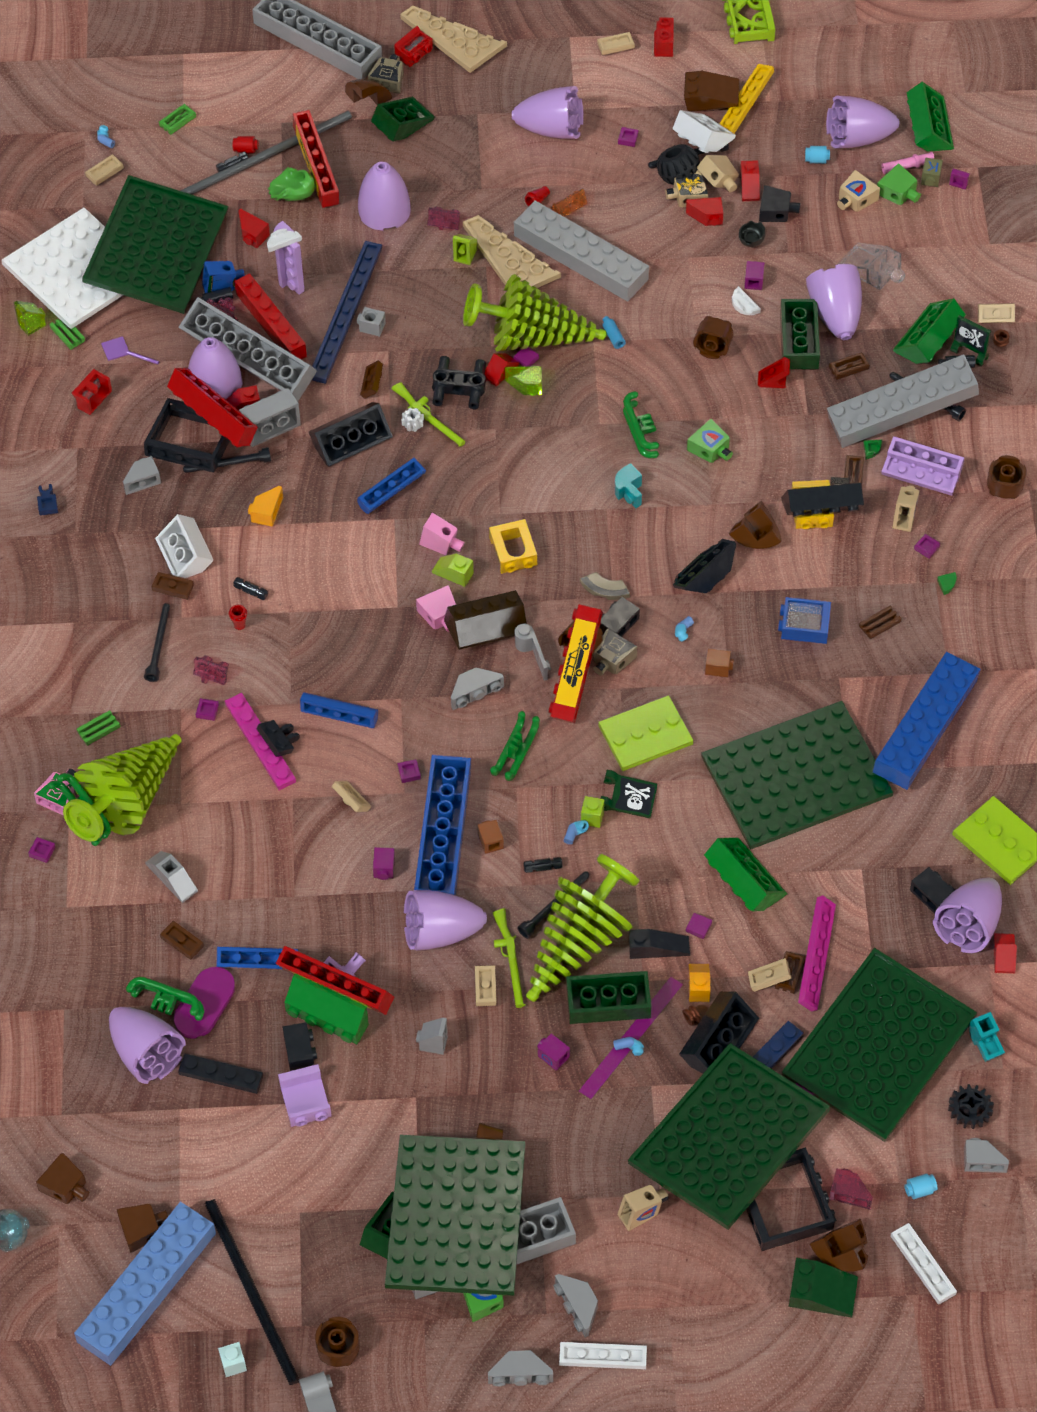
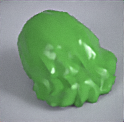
M287 167L276 179L270 182L268 190H270L269 195H271V199L274 198L277 201L281 199L285 201H298L310 197L316 188L313 176L308 171Z

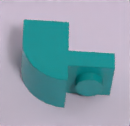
M630 463L620 469L615 476V496L618 500L624 497L627 503L638 508L642 505V493L637 489L642 486V474Z
M989 1012L972 1019L969 1025L970 1036L974 1046H978L984 1061L987 1062L1003 1055L1005 1051L996 1035L999 1032V1028L992 1013Z

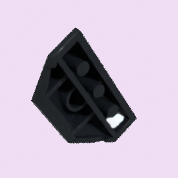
M721 539L718 541V544L700 553L675 577L674 588L705 594L710 592L732 569L736 549L735 541Z

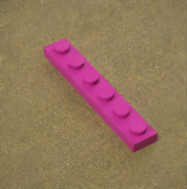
M240 693L225 700L226 707L277 789L281 790L296 783V778L283 757H276L256 728L261 722L244 695Z
M823 895L816 899L798 1000L799 1004L811 1012L818 1010L836 904Z

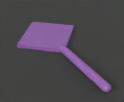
M123 336L101 343L108 361L131 355L159 364L157 360L129 351Z

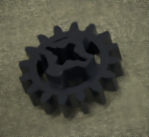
M967 1084V1089L960 1086L958 1092L954 1090L952 1097L949 1098L950 1105L948 1111L951 1112V1119L957 1118V1125L961 1122L964 1123L963 1128L971 1125V1128L975 1129V1124L983 1127V1123H988L989 1116L993 1114L994 1102H990L992 1096H985L986 1089L979 1091L978 1085L974 1089L971 1088L970 1084Z

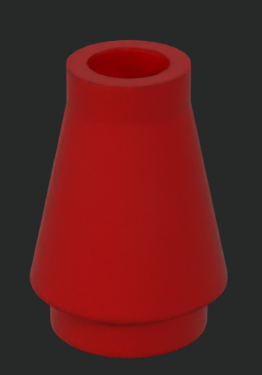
M543 186L528 192L525 196L527 206H530L534 201L542 203L550 195V190L548 187Z
M239 604L232 606L228 613L234 624V628L242 630L245 628L247 610Z

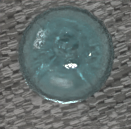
M6 1208L0 1210V1241L2 1242L0 1243V1249L5 1253L15 1250L26 1241L27 1229L30 1227L27 1218L14 1209Z

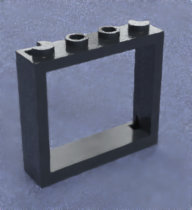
M167 398L144 441L145 456H152L156 459L214 473L230 440L227 437L221 436L213 454L158 441L171 416L208 424L207 420L197 415L196 411L185 405L183 401Z
M806 1147L796 1150L781 1169L801 1163L823 1221L769 1237L754 1199L746 1211L761 1251L834 1230V1224L837 1221L835 1212L829 1208L828 1194L826 1190H822L820 1185L822 1184L819 1172H815L813 1167L815 1166L814 1158L811 1157V1154H808Z

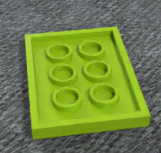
M669 695L602 720L598 724L622 771L693 745V739Z
M994 796L953 830L952 835L1010 885L1037 862V833Z

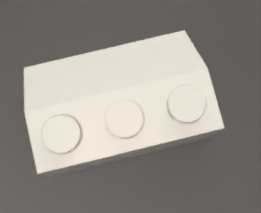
M680 110L673 126V130L678 133L679 137L688 139V143L698 146L699 150L705 153L719 151L736 137L734 133L701 113Z
M177 514L155 538L173 576L188 578L202 573L214 561L194 518Z

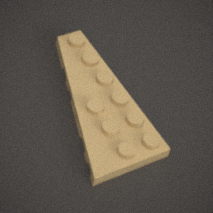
M411 6L400 14L401 20L412 28L418 26L422 32L433 39V44L470 73L507 47V41L495 40L491 35H482L478 33V30L457 22H448L444 17H435L431 15V12L415 6Z
M479 215L463 221L464 229L469 236L477 238V247L504 285H506L513 274L518 275L521 278L520 281L526 280L529 282L528 285L531 287L535 286L536 288L561 278L559 271L552 270L549 264L535 258L533 253L516 241L513 242L508 239L507 235L503 232H498L492 224Z

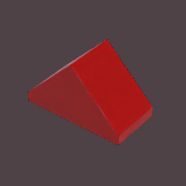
M494 353L485 369L486 380L497 387L520 365L519 362L506 353Z

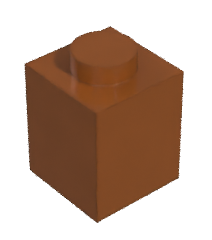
M708 648L705 675L728 677L729 670L733 671L734 659H730L731 651Z
M487 820L477 825L478 836L485 854L504 849V839L497 820Z

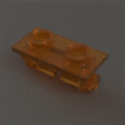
M584 188L574 191L573 194L557 203H553L551 210L565 217L588 204Z

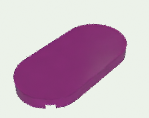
M210 967L198 974L188 993L193 994L201 1001L204 1006V1015L200 1021H197L195 1016L190 1014L191 1005L181 1002L174 1013V1024L182 1036L195 1039L207 1035L213 1029L235 992L234 978L229 971L221 967Z

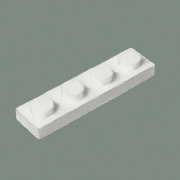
M909 1223L891 1233V1238L938 1305L956 1295V1289Z
M560 1342L559 1366L646 1369L647 1346Z

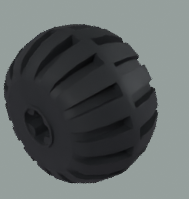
M686 144L674 145L663 151L657 161L658 174L666 183L674 185L675 177L677 179H683V176L688 178L691 176V173L695 174L697 172V166L700 164L699 156L692 147Z

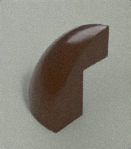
M356 79L347 82L345 85V93L354 103L368 96L376 105L392 99L390 91L374 80Z
M762 501L744 514V518L735 523L729 532V535L735 541L749 548L765 549L782 542L777 524Z
M861 1219L843 1225L810 1243L814 1253L824 1263L841 1271L853 1272L862 1270L868 1261V1255L864 1250V1245L868 1242Z

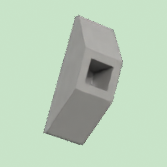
M473 668L460 674L451 695L452 710L463 708L468 703L480 700L492 692H498L504 687V676L501 673L480 668Z
M160 851L145 862L149 869L182 903L198 892L184 867L172 854Z
M561 1274L556 1275L555 1284L553 1285L556 1294L564 1299L563 1305L566 1312L573 1315L575 1319L573 1323L578 1332L582 1331L584 1337L589 1336L598 1309V1300L588 1282Z
M531 1350L508 1351L488 1372V1384H493V1386L497 1387L504 1386L505 1384L524 1386L527 1383L547 1385L549 1382H553V1370Z

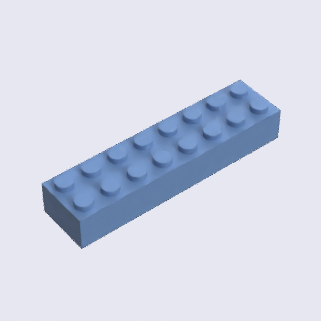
M180 1201L75 1331L74 1335L77 1343L111 1366L216 1235L214 1223Z

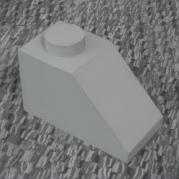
M153 457L142 458L133 463L123 481L126 495L161 484L160 474Z
M439 1018L423 1023L422 1030H418L416 1037L420 1051L444 1055L448 1038L447 1018Z
M971 1138L965 1141L964 1171L1007 1173L1009 1160L987 1140Z

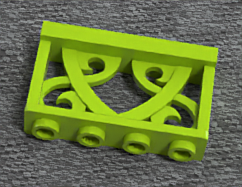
M722 0L725 1L724 12L728 13L727 25L731 27L729 28L730 38H733L734 44L764 39L775 41V25L769 0ZM746 4L754 10H761V12L756 13L752 17V20L745 18L739 13ZM743 27V32H740L738 28Z

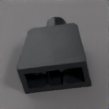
M764 185L759 221L787 222L789 212L799 214L801 203L791 202L790 191Z

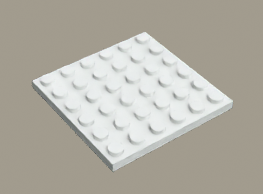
M82 208L2 259V265L70 329L123 296L82 282V277L105 228L85 208Z

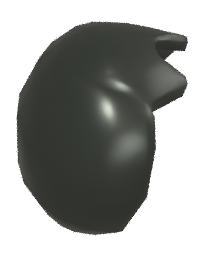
M750 220L739 229V240L747 247L759 246L765 239V227L760 221L756 223Z

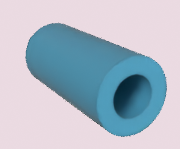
M605 316L602 319L604 322L602 326L606 330L607 336L615 349L622 348L626 344L625 339L615 321L610 319L609 316Z

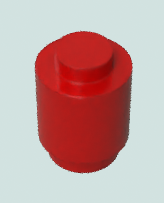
M237 136V138H233L234 152L255 154L256 150L259 149V141L255 139V136Z

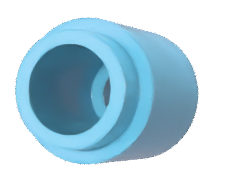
M827 146L806 147L805 162L826 164V160H830V150L827 149Z
M923 1174L907 1179V1184L904 1185L907 1196H911L912 1199L931 1195L933 1191L938 1189L933 1174Z

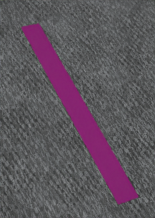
M670 977L651 1000V1018L636 1019L622 1038L632 1037L639 1040L683 984ZM613 1047L579 1092L592 1099L631 1049L615 1050V1047Z

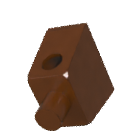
M61 1153L36 1181L38 1191L64 1204H69L74 1197L83 1202L90 1193L83 1187L86 1184L84 1174L64 1153Z
M151 1204L116 1209L130 1253L144 1247L158 1230V1226L162 1225L168 1217L166 1210L154 1214Z

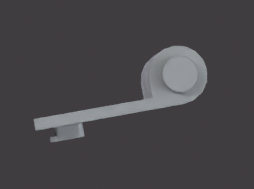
M529 624L518 625L515 628V647L521 652L533 650L543 680H548V670H551L549 661L544 659L532 626Z
M323 1371L299 1379L309 1412H336L329 1389L333 1387L329 1374L325 1375Z

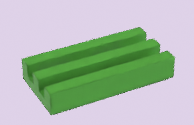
M183 104L160 120L159 126L163 127L171 135L196 117V112L186 104Z
M59 319L55 320V324L53 322L50 323V328L70 350L85 342V337L76 327L70 329L71 333L64 325L65 323ZM58 327H60L65 332V334L74 342L73 344L58 329Z
M109 710L77 728V732L88 746L120 728V723L116 721L115 716Z

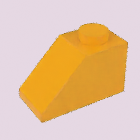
M277 486L256 496L253 504L250 503L248 514L251 516L252 523L273 527L283 500L282 486Z
M689 964V1002H710L709 964Z

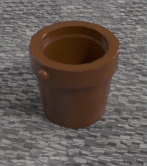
M485 1123L478 1124L476 1139L502 1140L503 1129L485 1125Z

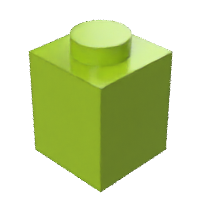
M585 796L581 811V821L585 820L589 826L600 828L604 814V799Z

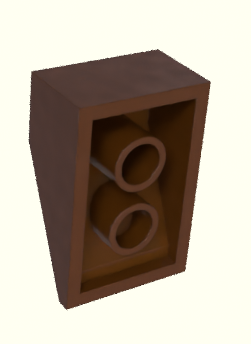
M703 70L685 72L684 100L687 111L738 107L739 78Z

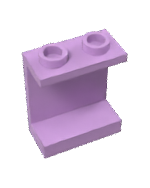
M318 1064L278 1074L291 1127H300L308 1122L323 1121L331 1117L330 1104H328Z

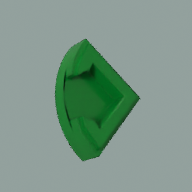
M882 439L863 442L866 459L873 458L880 452Z
M956 572L938 576L937 581L943 595L950 593L954 588L957 579Z

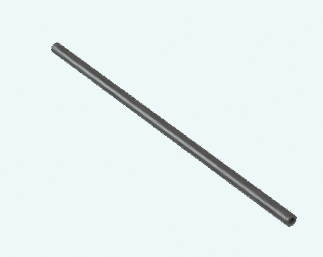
M346 111L316 125L318 134L351 119V113ZM295 135L180 191L191 195L299 144L297 136Z

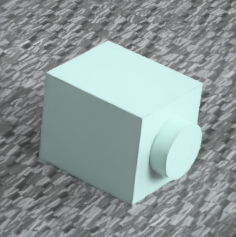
M239 1342L218 1348L226 1377L247 1371Z

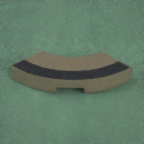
M597 572L580 578L582 586L594 596L605 597L607 600H619L621 597L625 599L630 597V593L623 580L610 581L601 577Z

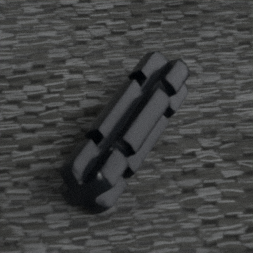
M241 152L238 154L239 156L235 155L225 160L224 163H218L216 169L220 172L247 159L248 155L246 152Z
M236 577L233 582L235 588L239 590L242 588V591L255 597L258 596L257 598L265 600L268 596V590L259 588L260 586L249 581L244 582V579Z
M553 857V860H550V858L537 859L534 862L529 860L523 863L526 873L533 872V870H552L551 868L553 867L554 869H560L563 866L561 857Z

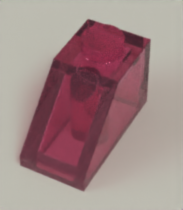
M836 1168L829 1199L870 1210L873 1197L858 1174L846 1168Z

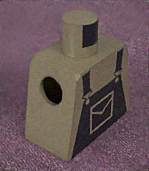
M391 54L389 59L381 57L370 71L368 79L379 82L390 92L400 94L404 73L403 62L399 61L400 58L396 54Z
M607 629L602 637V643L594 652V662L596 665L593 669L600 676L606 670L613 674H618L636 659L637 646Z

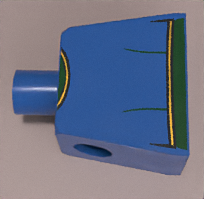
M231 261L204 262L202 279L204 292L207 293L230 287L231 291L235 290V280L245 276L244 270H235Z

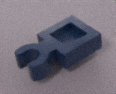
M49 484V489L46 491L42 490V486L39 485L40 496H37L39 515L58 513L56 494H53L52 484Z

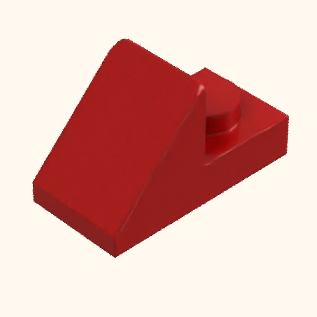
M783 357L758 371V386L764 388H786V376L790 372V360Z
M994 933L995 973L1015 974L1017 953L1015 935Z

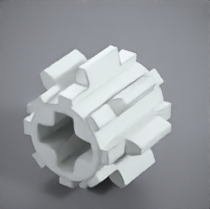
M409 408V410L402 413V426H405L407 431L415 432L423 427L424 415L417 408Z

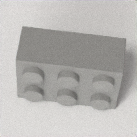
M289 388L278 391L274 395L263 398L239 410L258 427L250 444L252 447L301 426L299 403Z

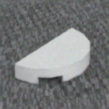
M285 228L276 230L268 239V252L302 240V236L297 231H288Z
M738 286L732 296V305L735 310L745 315L761 313V308Z

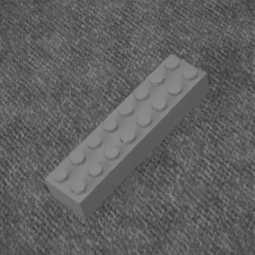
M261 0L252 9L255 25L357 79H365L378 59L382 57L381 45L295 0Z
M534 201L514 221L515 237L627 302L649 280V265L537 201Z
M197 297L179 325L181 330L200 342L208 337L220 340L233 353L240 367L280 391L289 388L297 402L317 372L306 362Z
M963 354L828 407L827 412L840 445L844 448L979 395L977 380Z
M561 1197L521 1210L517 1264L576 1244V1233ZM412 1290L415 1299L438 1292Z

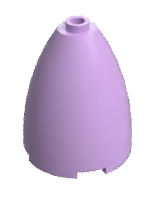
M576 86L559 87L535 94L522 101L512 110V120H515V123L522 128L542 136L577 139L580 137L578 128L580 125H583L582 99H579L577 95L578 88Z
M835 96L832 108H828L826 129L827 134H831L833 139L831 141L833 148H854L869 145L888 137L899 127V119L894 113L875 102L862 98Z
M378 162L369 169L362 181L358 197V212L361 221L375 230L383 231V228L394 226L398 228L407 221L411 212L407 187L396 169L386 162Z
M850 264L835 265V268L825 271L819 269L806 278V285L810 299H815L817 302L818 316L837 338H841V340L851 339L858 326L862 305L861 280L857 267Z
M205 338L197 345L191 356L188 369L226 400L243 385L241 371L236 358L230 349L216 338Z
M979 878L962 885L952 892L935 912L933 925L938 936L946 944L951 942L961 947V952L976 953L983 950L993 936L1001 914L1002 893L999 883L993 878Z
M430 890L408 891L405 898L404 913L406 914L407 927L404 928L410 950H429L454 944L475 934L487 922L486 912H483L482 908L452 894Z
M118 1007L111 1011L109 1029L115 1049L127 1069L139 1082L148 1084L150 1080L157 1077L161 1080L176 1068L182 1059L180 1056L182 1048L186 1045L184 1037L162 1019L140 1009Z

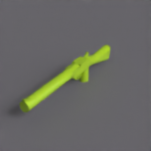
M402 382L392 386L391 389L410 405L408 409L417 408L424 415L426 421L457 443L458 447H462L465 444V440L431 415L430 407L426 405L428 402L426 396H423L416 402Z
M502 908L493 912L495 921L504 939L494 940V948L501 947L502 955L508 957L516 1008H522L526 1004L523 1003L514 943L516 936H511L507 927L506 910ZM502 947H507L508 955L502 952Z

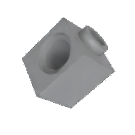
M364 307L363 312L359 313L357 318L359 331L380 337L386 324L385 312Z

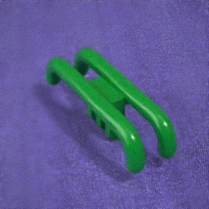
M630 392L623 400L624 417L639 453L645 458H656L659 456L658 451H648L646 449H657L659 443L648 442L644 437V434L655 432L656 426L651 414L636 417L633 408L637 407L638 402L632 399L638 397V392Z
M524 711L518 713L516 725L496 765L490 768L492 776H497L501 772L509 757L515 761L510 771L505 773V780L512 781L515 778L537 734L540 724L538 716L532 718L530 731L523 743V737L520 732L523 728L526 714Z
M69 773L59 774L57 780L51 781L48 784V788L51 790L55 788L60 789L68 801L80 799L90 805L94 804V801L78 780ZM63 781L69 782L80 797L76 798ZM102 812L99 815L104 825L103 834L96 841H91L93 846L99 845L102 839L108 838L111 834V825Z
M140 976L132 979L126 987V991L131 993L133 998L138 997L140 992L145 989L155 992L156 995L151 1004V1009L153 1010L158 1008L159 1012L163 1013L165 1011V1014L171 1015L176 1002L180 1001L191 1005L190 1014L195 1016L197 1021L203 1018L204 1006L191 993Z

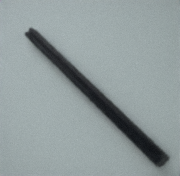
M215 1199L206 1201L205 1207L208 1209V1213H210L212 1222L215 1224L214 1226L220 1235L231 1262H233L232 1264H234L233 1266L235 1271H237L236 1273H238L241 1284H243L247 1296L251 1300V1305L255 1309L256 1316L259 1318L258 1320L263 1327L268 1341H270L271 1348H273L272 1350H274L273 1352L279 1364H281L280 1366L282 1371H284L286 1380H288L289 1385L299 1383V1377L291 1363L292 1361H290L286 1349L281 1342L282 1340H280L281 1338L274 1327L271 1317H269L267 1308H265L266 1306L259 1295L255 1283L252 1281L253 1279L251 1274H249L250 1272H248L245 1261H243L237 1245L234 1243L235 1241L232 1234H230L231 1232H229L230 1230L228 1225H226L227 1223H225L226 1221H224L225 1219L220 1212L221 1210H219L220 1208H218Z

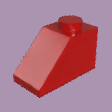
M758 160L741 161L740 183L742 201H760Z
M721 197L686 199V214L705 226L723 225Z
M240 208L238 212L243 241L247 245L258 248L270 235L269 223Z
M257 385L237 389L226 401L238 411L247 405L260 401Z

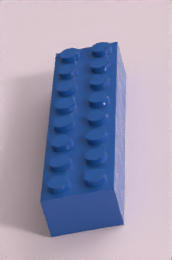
M946 652L875 761L873 773L908 790L976 684L980 668Z
M432 755L414 890L439 891L456 896L471 776V758Z

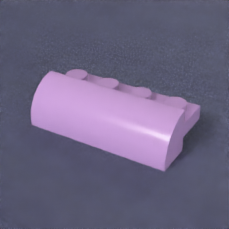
M282 221L275 227L274 232L284 228L288 231L293 230ZM296 242L275 250L279 285L282 288L288 285L292 291L294 290L300 295L305 290L300 245Z
M893 436L881 474L952 496L960 478L964 457Z

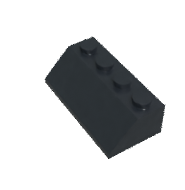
M371 402L308 431L315 449L328 467L393 437L380 403Z
M861 483L790 489L781 497L787 515H793L794 518L803 517L807 513H811L812 516L822 515V512L828 511L830 514L841 513V510L856 512L864 505Z
M720 991L679 1055L691 1068L703 1074L730 1043L739 1049L741 1048L759 1020V1017L736 991Z

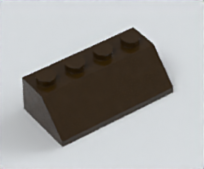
M516 590L448 606L444 622L459 650L515 636V628L518 625L527 624L524 604Z

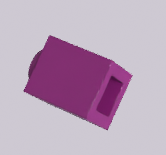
M747 261L744 289L762 290L765 262Z
M374 847V878L381 880L394 879V848Z
M552 1033L547 1038L541 1039L537 1045L538 1057L556 1071L570 1057V1048Z

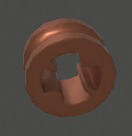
M997 330L993 336V343L998 347L1007 346L1010 338L1009 333L1006 330Z
M690 1005L688 1010H682L683 1016L690 1026L694 1025L695 1021H701L700 1015L693 1005Z

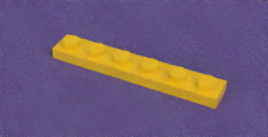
M763 64L756 66L739 92V106L730 107L719 123L720 125L735 134L775 72L773 66Z

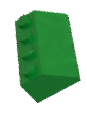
M922 81L906 92L915 144L927 152L952 150L954 145L944 96Z
M954 298L930 303L894 347L893 351L916 364L930 362L934 358V354L943 347L945 340L952 335L953 330L956 328L957 317L959 315L964 317L966 314Z
M717 838L704 854L708 864L720 873L721 879L733 888V893L745 902L746 908L750 911H764L788 894L739 838Z
M294 974L284 1002L287 1014L293 1018L299 1017L310 1026L316 1025L330 1035L335 1034L347 1043L352 1042L357 1045L369 1026L367 1006L298 974Z

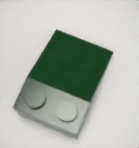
M412 96L377 104L371 122L389 140L394 142L407 138L433 121L435 116Z
M394 1192L390 1193L367 1223L359 1244L385 1259L388 1256Z
M796 1257L788 1307L852 1318L858 1276L819 1261Z

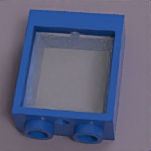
M786 597L785 605L781 604L780 616H783V620H779L778 631L782 632L781 639L827 644L831 602Z

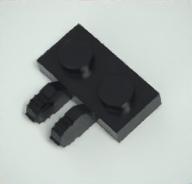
M275 720L260 723L256 728L276 757L291 754L294 749L292 743L300 738L297 732L290 733L294 730L291 723L285 724L280 728Z

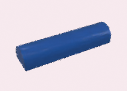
M412 458L360 495L357 499L360 508L366 514H369L425 474L426 470L415 458Z
M303 692L300 698L301 712L375 728L378 719V709Z
M217 946L216 967L282 969L276 962L283 948Z

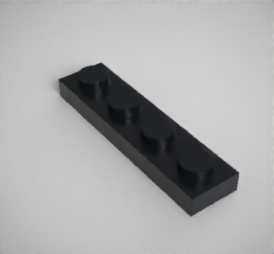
M184 1053L178 1070L179 1075L255 1094L258 1093L263 1079V1072Z

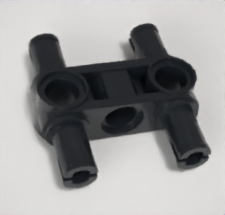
M441 356L438 369L433 373L432 389L434 394L432 404L442 406L444 394L470 396L468 407L473 410L478 409L480 398L485 393L486 376L484 373L486 362L482 359L476 360L474 372L450 370V358Z

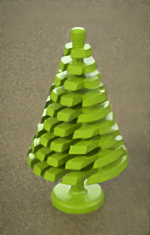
M516 274L511 275L503 290L507 292L501 297L499 306L481 302L482 288L476 283L472 284L466 298L463 314L464 326H473L479 312L496 316L495 322H498L494 328V333L497 334L494 337V345H498L495 348L496 352L506 349L515 350L518 347H521L520 349L528 347L537 348L539 345L544 347L549 346L550 343L554 346L560 345L562 341H564V344H570L573 337L575 343H580L584 339V335L585 342H591L594 338L599 340L606 338V330L596 329V324L591 321L587 325L585 317L582 315L578 317V314L572 309L568 311V307L563 303L557 307L559 304L558 300L549 298L547 293L540 292L535 286L531 287L526 280L520 281L521 278Z
M173 734L170 738L163 737L141 746L105 756L107 758L96 759L80 765L77 769H84L85 771L80 770L74 773V777L78 782H85V784H80L94 801V804L90 805L86 801L73 799L64 806V819L74 834L89 842L100 838L104 830L103 821L99 815L101 812L108 821L113 822L110 825L111 831L114 833L128 835L134 834L139 830L140 826L136 824H142L152 800L160 787L159 785L162 783L161 778H164L165 772L169 769L172 758L177 752V746L182 741L180 736Z
M599 854L597 857V862L609 873L594 895L575 883L559 877L558 885L565 892L556 889L554 896L564 906L552 902L551 910L563 920L550 914L547 920L566 937L545 926L544 934L559 945V948L542 939L540 946L553 955V957L551 958L538 951L537 958L547 966L544 969L538 964L534 965V971L540 977L537 979L531 976L530 983L533 987L526 994L530 1001L536 1002L542 991L548 993L551 990L546 985L548 981L554 985L562 982L553 975L554 972L563 977L571 975L569 970L560 965L561 962L575 970L582 966L573 957L568 955L569 952L585 962L592 959L587 952L575 943H578L581 947L594 954H599L602 949L592 940L607 947L612 941L606 935L616 939L622 936V933L616 927L625 931L633 928L631 923L604 903L619 879L631 886H636L640 880L628 869L606 855Z

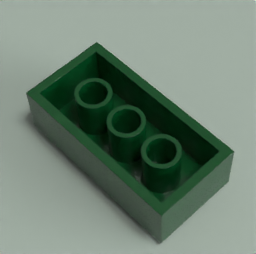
M781 299L780 329L782 358L786 357L790 360V369H819L820 346L817 302L815 299Z
M648 971L566 977L569 1024L651 1018Z

